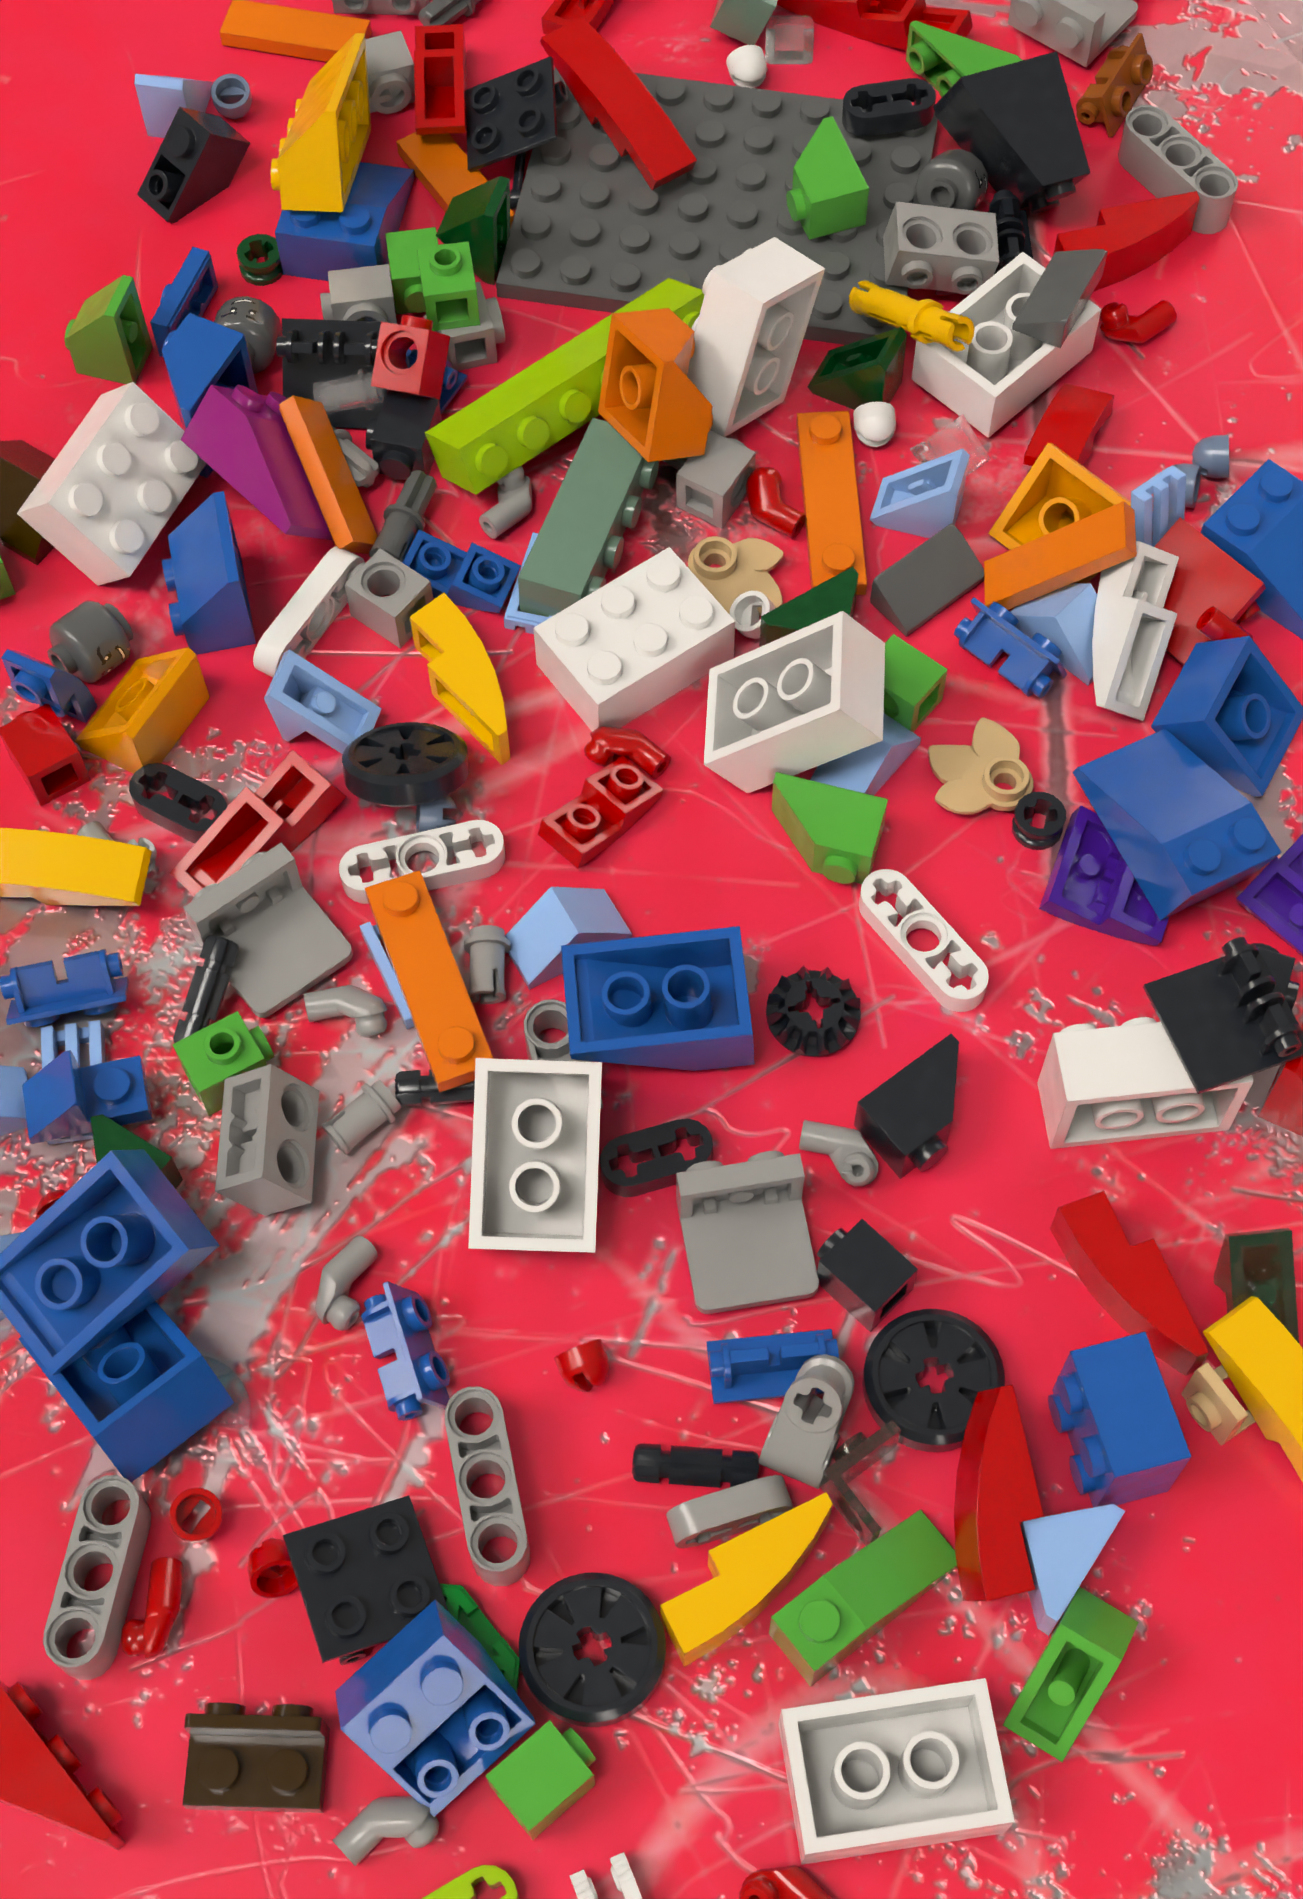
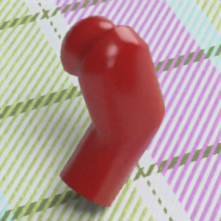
M1161 300L1139 316L1128 315V309L1125 304L1113 302L1105 305L1101 310L1100 319L1102 324L1100 329L1111 340L1145 343L1174 323L1177 319V313L1173 305L1166 300Z
M601 726L590 733L592 739L584 747L585 756L599 766L611 764L614 755L617 754L629 758L652 778H657L663 774L671 761V757L642 733L633 729Z
M161 1557L151 1563L145 1620L130 1619L122 1627L121 1643L122 1650L126 1655L137 1656L145 1654L146 1659L157 1656L165 1649L181 1604L184 1565L180 1560L172 1557Z

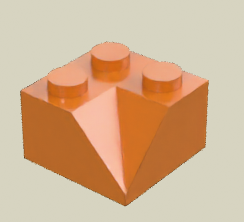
M669 308L612 313L598 413L647 462L704 455L708 433L713 425V406L687 377L689 362L695 351V331Z

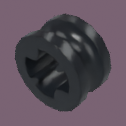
M1033 792L1027 794L1018 801L1012 820V833L1016 840L1024 847L1032 850L1050 848L1059 841L1062 835L1063 826L1066 821V809L1058 798L1049 793ZM1034 813L1046 816L1044 829L1031 826Z

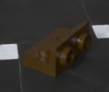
M217 1702L205 1704L204 1714H185L184 1729L190 1734L183 1806L186 1809L323 1813L330 1728L321 1717H313L312 1707L280 1704L272 1707V1716L245 1715L246 1707L244 1705Z

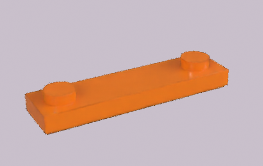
M849 411L797 413L796 429L804 514L806 515L805 527L811 589L853 567L859 574L857 595H866L867 577Z
M418 870L366 887L367 901L439 1093L475 1081L476 1058L493 1059V1056L421 871Z

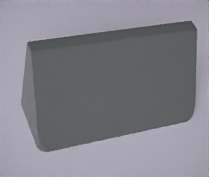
M1089 249L1055 252L1015 319L1012 330L1061 348L1103 276L1108 251Z
M949 524L876 576L872 582L870 603L907 637L983 582L984 568L962 533L955 525Z

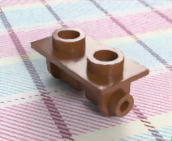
M1142 33L1137 34L1130 47L1123 45L1109 52L1104 64L1095 76L1096 84H1090L1076 104L1078 120L1087 125L1093 122L1105 123L1108 137L1115 135L1123 120L1127 117L1128 112L1132 110V106L1145 85L1152 78L1153 61L1151 56L1147 54Z

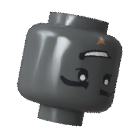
M963 149L947 150L933 158L919 173L916 183L917 201L922 205L974 211L984 200L987 192V171L982 161L973 153Z
M249 296L234 297L226 301L218 310L214 322L243 333L253 374L264 371L274 359L277 336H281L282 327L279 316L272 307L259 299Z
M88 600L50 626L49 639L52 648L47 651L48 657L54 667L74 675L83 682L94 683L130 657L129 641L133 639V633L127 620L113 605L108 603L101 605L98 602Z

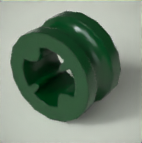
M255 234L245 238L238 245L236 254L240 272L248 283L265 286L273 284L281 278L283 270L277 241L274 237L267 234ZM264 257L265 262L258 263L257 258Z

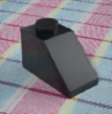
M952 1034L945 1037L857 1103L854 1121L855 1128L900 1179L916 1167L921 1172L929 1169L948 1151L946 1144L953 1121L959 1041Z

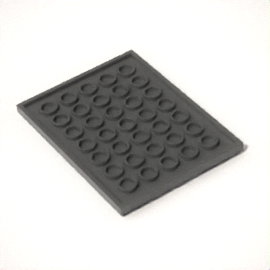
M556 67L554 68L555 83L559 81L564 83L568 92V100L562 102L561 109L556 110L558 139L532 149L512 222L510 237L506 244L496 281L497 297L614 313L667 278L702 289L707 275L714 267L723 265L742 255L746 250L753 249L776 237L825 268L803 339L847 345L896 329V327L880 322L877 319L853 312L849 305V295L854 286L868 292L858 285V282L863 280L872 282L879 287L908 295L909 287L885 284L883 235L896 201L919 204L916 197V183L919 173L932 160L938 125L935 112L932 121L919 129L873 136H858L850 133L842 124V99L635 73L667 114L697 159L692 170L651 190L630 155L620 156L600 122L591 125ZM833 116L869 187L866 225L809 240L800 220L796 222L792 220L787 206L786 195L787 191L792 190L794 165L822 120Z

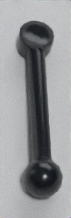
M526 151L516 155L513 186L510 191L511 210H516L520 197Z

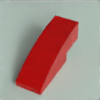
M463 24L415 26L414 83L416 135L466 133L465 90H467V71Z
M1197 191L1100 209L1095 227L1058 233L1053 255L1058 251L1106 250L1108 253L1103 276L1094 291L1121 282L1156 263L1173 251L1191 234L1200 197Z
M292 750L256 792L245 786L172 869L170 874L195 896L204 887L211 884H219L239 871L251 856L259 852H267L281 842L291 853L327 819L347 796L309 762Z
M1105 1191L1058 1207L1050 1230L1068 1263L1094 1299L1130 1335L1146 1332L1153 1354L1185 1376L1194 1373L1201 1366L1209 1351L1154 1238L1130 1246Z
M1013 1384L979 1391L965 1429L957 1468L954 1503L955 1554L963 1601H990L1035 1590L1020 1522L1044 1517Z

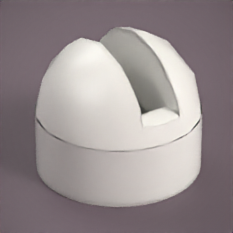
M757 45L739 47L732 51L726 59L730 77L735 85L756 88L764 81L767 72V62L761 47Z
M869 402L860 405L853 412L855 432L858 439L866 446H883L893 437L896 430L895 408L891 404L886 402Z
M747 591L735 599L730 608L729 615L735 620V628L742 635L758 639L760 638L761 619L759 620L757 607H762L761 616L774 610L775 606L763 593Z

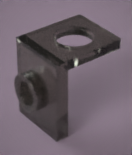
M893 1420L869 1438H866L863 1432H859L845 1441L832 1455L836 1462L823 1473L820 1488L824 1493L827 1492L833 1505L865 1546L879 1537L881 1528L847 1484L896 1448L901 1429Z

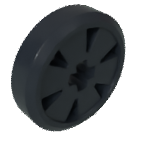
M395 723L372 729L352 741L342 755L344 781L348 790L363 800L383 806L408 807L434 802L458 789L469 775L468 751L465 741L459 735L446 728L428 723Z
M921 1309L895 1318L877 1334L866 1356L862 1386L865 1402L872 1417L891 1438L916 1450L945 1452L962 1447L965 1429L977 1393L1005 1386V1375L1002 1359L995 1344L977 1324L951 1311ZM934 1366L937 1375L944 1372L947 1374L948 1379L944 1381L942 1393L932 1394L929 1385L922 1388L919 1386L918 1381L922 1379L925 1367Z
M581 1573L564 1578L546 1589L535 1600L523 1621L519 1637V1661L525 1682L536 1701L546 1711L569 1724L583 1727H602L625 1720L648 1702L658 1687L664 1671L666 1640L660 1616L652 1602L640 1589L617 1576L605 1573ZM592 1633L596 1641H602L607 1638L611 1643L612 1647L603 1650L606 1661L602 1664L594 1666L588 1657L577 1660L574 1656V1651L582 1649L579 1638L584 1634Z

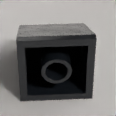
M1057 51L963 76L933 106L936 118L961 149L973 153L982 161L987 171L988 182L996 192L1010 190L1013 195L1018 197L1020 209L1029 207L1031 214L1044 212L1060 205L1059 199L1075 193V185L1090 174Z

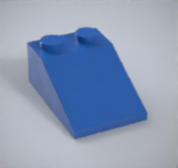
M360 162L343 212L282 210L275 230L283 275L329 281L328 271L389 264L385 233L399 231L415 179L414 169Z
M1268 459L1203 524L1201 534L1265 584L1266 589L1255 600L1261 608L1260 611L1303 640V481Z
M1166 728L1077 767L1073 771L1078 783L1160 921L1248 879L1282 853L1253 804Z
M740 926L561 946L571 1059L691 1071L755 1064L753 1031Z
M144 1149L111 1150L0 1253V1309L50 1375H57L174 1288L220 1245Z
M156 1301L57 1375L51 1376L22 1337L19 1338L20 1342L120 1474L131 1483L235 1403L202 1354Z

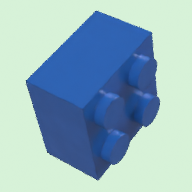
M1146 1332L1070 1351L1053 1387L1054 1394L1048 1396V1404L1057 1431L1059 1433L1067 1431L1075 1454L1070 1456L1069 1464L1078 1492L1081 1495L1089 1494L1093 1508L1110 1504L1117 1506L1168 1492L1191 1459V1454Z

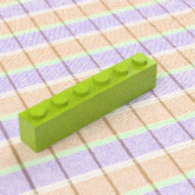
M667 278L614 313L669 308L692 328L695 320L699 317L705 295L702 289ZM612 314L426 431L425 435L442 478L477 495L592 420V418L600 415L598 408Z

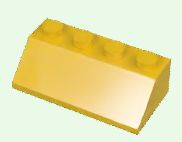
M355 33L309 81L303 98H297L295 118H289L287 138L280 139L279 157L273 158L271 162V186L274 191H280L282 210L344 211L371 132L366 40L363 33Z

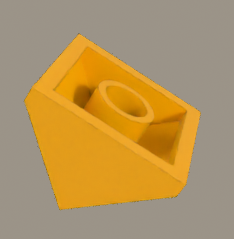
M1047 443L988 534L1009 550H1012L1122 501H1125L1131 507V501L1053 443ZM1095 573L1074 583H1088L1098 573Z
M189 647L137 659L75 742L83 749L133 774L148 764L162 763L210 698L197 655Z

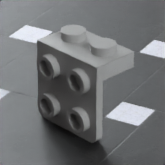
M1011 0L1008 24L1087 67L1136 18L1138 4L1133 0Z
M282 842L267 852H259L251 856L239 871L219 884H211L204 887L194 896L192 902L183 907L194 938L201 948L209 935L220 936L232 940L239 945V952L234 967H227L225 974L231 976L229 983L251 1011L261 1018L268 1017L347 964L353 956L350 943L302 886L295 858Z
M766 1151L753 1155L747 1162L723 1165L719 1161H703L690 1166L686 1172L676 1173V1203L695 1305L701 1313L713 1314L810 1298L816 1294L819 1279L802 1203L805 1175L800 1153L784 1156L779 1151Z

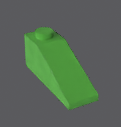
M920 1509L824 1574L771 1617L769 1635L811 1687L957 1568L955 1550Z

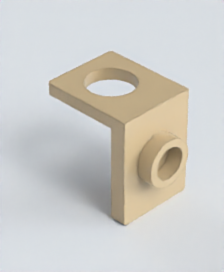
M1206 1362L1196 1369L1181 1395L1186 1400L1187 1408L1198 1425L1205 1431L1211 1432L1222 1446L1256 1421L1250 1411H1246L1224 1384L1223 1381L1230 1378L1224 1367L1220 1365L1213 1370L1209 1363Z

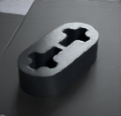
M918 78L853 87L846 92L843 98L842 124L846 130L858 136H873L925 127L934 117L933 106L936 101V91L927 81Z
M154 763L143 766L133 774L129 782V792L140 815L192 843H196L228 807L223 795L216 789L165 764ZM165 785L171 799L157 793L149 799L146 791L149 789L158 791ZM210 809L213 810L215 817L212 820L203 817L198 823H195L191 810L203 815Z
M677 1119L619 1136L609 1141L602 1150L600 1156L601 1180L609 1191L622 1197L639 1196L676 1185V1173L686 1172L690 1166L696 1163L712 1161V1136L707 1127L699 1121L692 1119ZM687 1139L690 1146H698L695 1148L694 1159L685 1161L681 1153H673L676 1151L677 1140ZM629 1155L632 1163H639L637 1165V1175L626 1178L623 1170H615L618 1168L619 1157Z

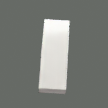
M1136 541V557L1101 571L1095 604L1092 638L1093 681L1097 706L1144 721L1177 617V613L1163 607L1179 557L1143 542Z

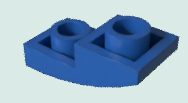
M418 530L402 562L431 581L433 598H437L442 593H445L456 605L495 613L500 612L521 565L473 542L468 551L465 552L421 530Z
M7 649L1 657L11 680L12 689L28 702L39 704L40 706L46 703L49 704L57 717L68 715L86 723L98 707L89 689L74 675L16 650Z

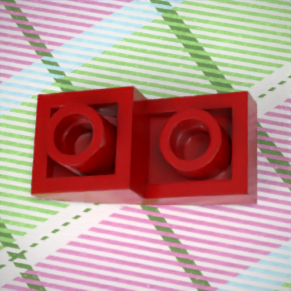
M1064 383L1040 420L1025 452L1023 464L1033 466L1047 443H1053L1075 461L1083 465L1091 455L1094 435L1112 413L1114 395Z
M622 756L586 778L580 796L541 820L538 835L579 869L628 831L661 798L664 789L626 757Z

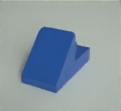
M65 1051L22 1085L28 1136L31 1144L92 1132L90 1117L101 1114L121 1126L153 1119L145 1065L140 1055L80 1068L72 1051Z

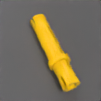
M867 280L858 282V285L868 292L855 286L851 289L849 305L853 312L877 319L896 328L902 327L903 330L912 334L910 336L916 341L924 344L937 342L956 352L963 351L965 347L962 343L954 341V339L967 345L972 342L975 330L972 320L968 317L943 310V305L931 299L917 301L898 292L879 287Z

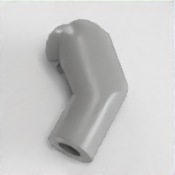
M804 1120L799 1143L800 1150L829 1155L841 1177L850 1185L865 1186L876 1178L878 1173L876 1156L858 1130Z

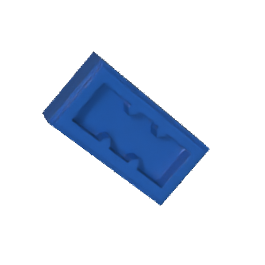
M192 247L172 284H167L162 292L160 306L150 321L160 357H163V344L168 334L173 330H177L188 313L202 317L218 288L212 258L207 250Z

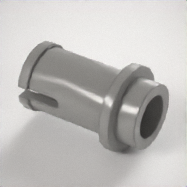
M492 925L474 927L470 930V937L464 941V950L470 954L468 995L472 1002L479 1001V994H481L480 1004H495L506 999L505 953L510 951L511 944L510 940L505 937L504 929Z
M380 1080L372 1086L365 1083L361 1087L364 1093L328 1122L326 1121L321 1125L331 1140L345 1155L384 1121L387 1120L390 1124L396 1120L393 1114L402 1108L395 1096Z

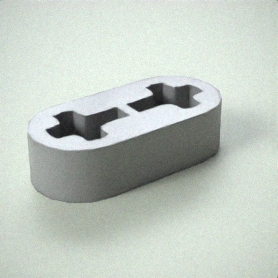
M773 1475L683 1502L669 1510L666 1517L675 1546L677 1548H690L753 1529L794 1507L784 1478L780 1475Z

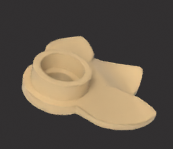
M712 536L701 540L691 551L688 558V568L728 614L735 599L747 591L763 593L774 604L775 608L783 605L780 589L768 572L780 563L784 552L772 543L758 538H747L732 544L723 537ZM718 564L722 567L712 568L709 565ZM757 607L759 616H761L762 607Z
M983 717L980 718L975 727L971 746H930L928 757L932 772L940 782L944 783L935 796V802L951 812L965 815L975 814L989 807L1000 811L1015 810L1018 801L1025 795L1032 793L1033 778L1027 766L1019 760L1020 746L1013 734L998 723ZM998 783H1006L1009 784L1013 789L1005 790L998 788L995 785Z

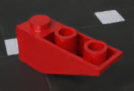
M0 1681V1802L119 1851L127 1844L114 1827L124 1819L119 1810L99 1786L90 1793L87 1792L74 1774L83 1766L82 1762L60 1734L57 1733L50 1740L43 1734L34 1722L35 1719L43 1714V1711L25 1687L18 1681L9 1688Z

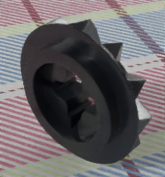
M803 965L795 974L788 977L782 975L777 986L768 995L766 1018L769 1029L781 1045L797 1054L824 1056L834 1053L846 1046L858 1030L861 1017L860 998H857L853 992L849 979H840L833 975L828 967L822 971L808 970ZM811 993L812 998H816L819 1006H829L823 1010L819 1029H817L816 1021L812 1020L809 1012L799 1013V1010L804 1009L805 999H807V994Z

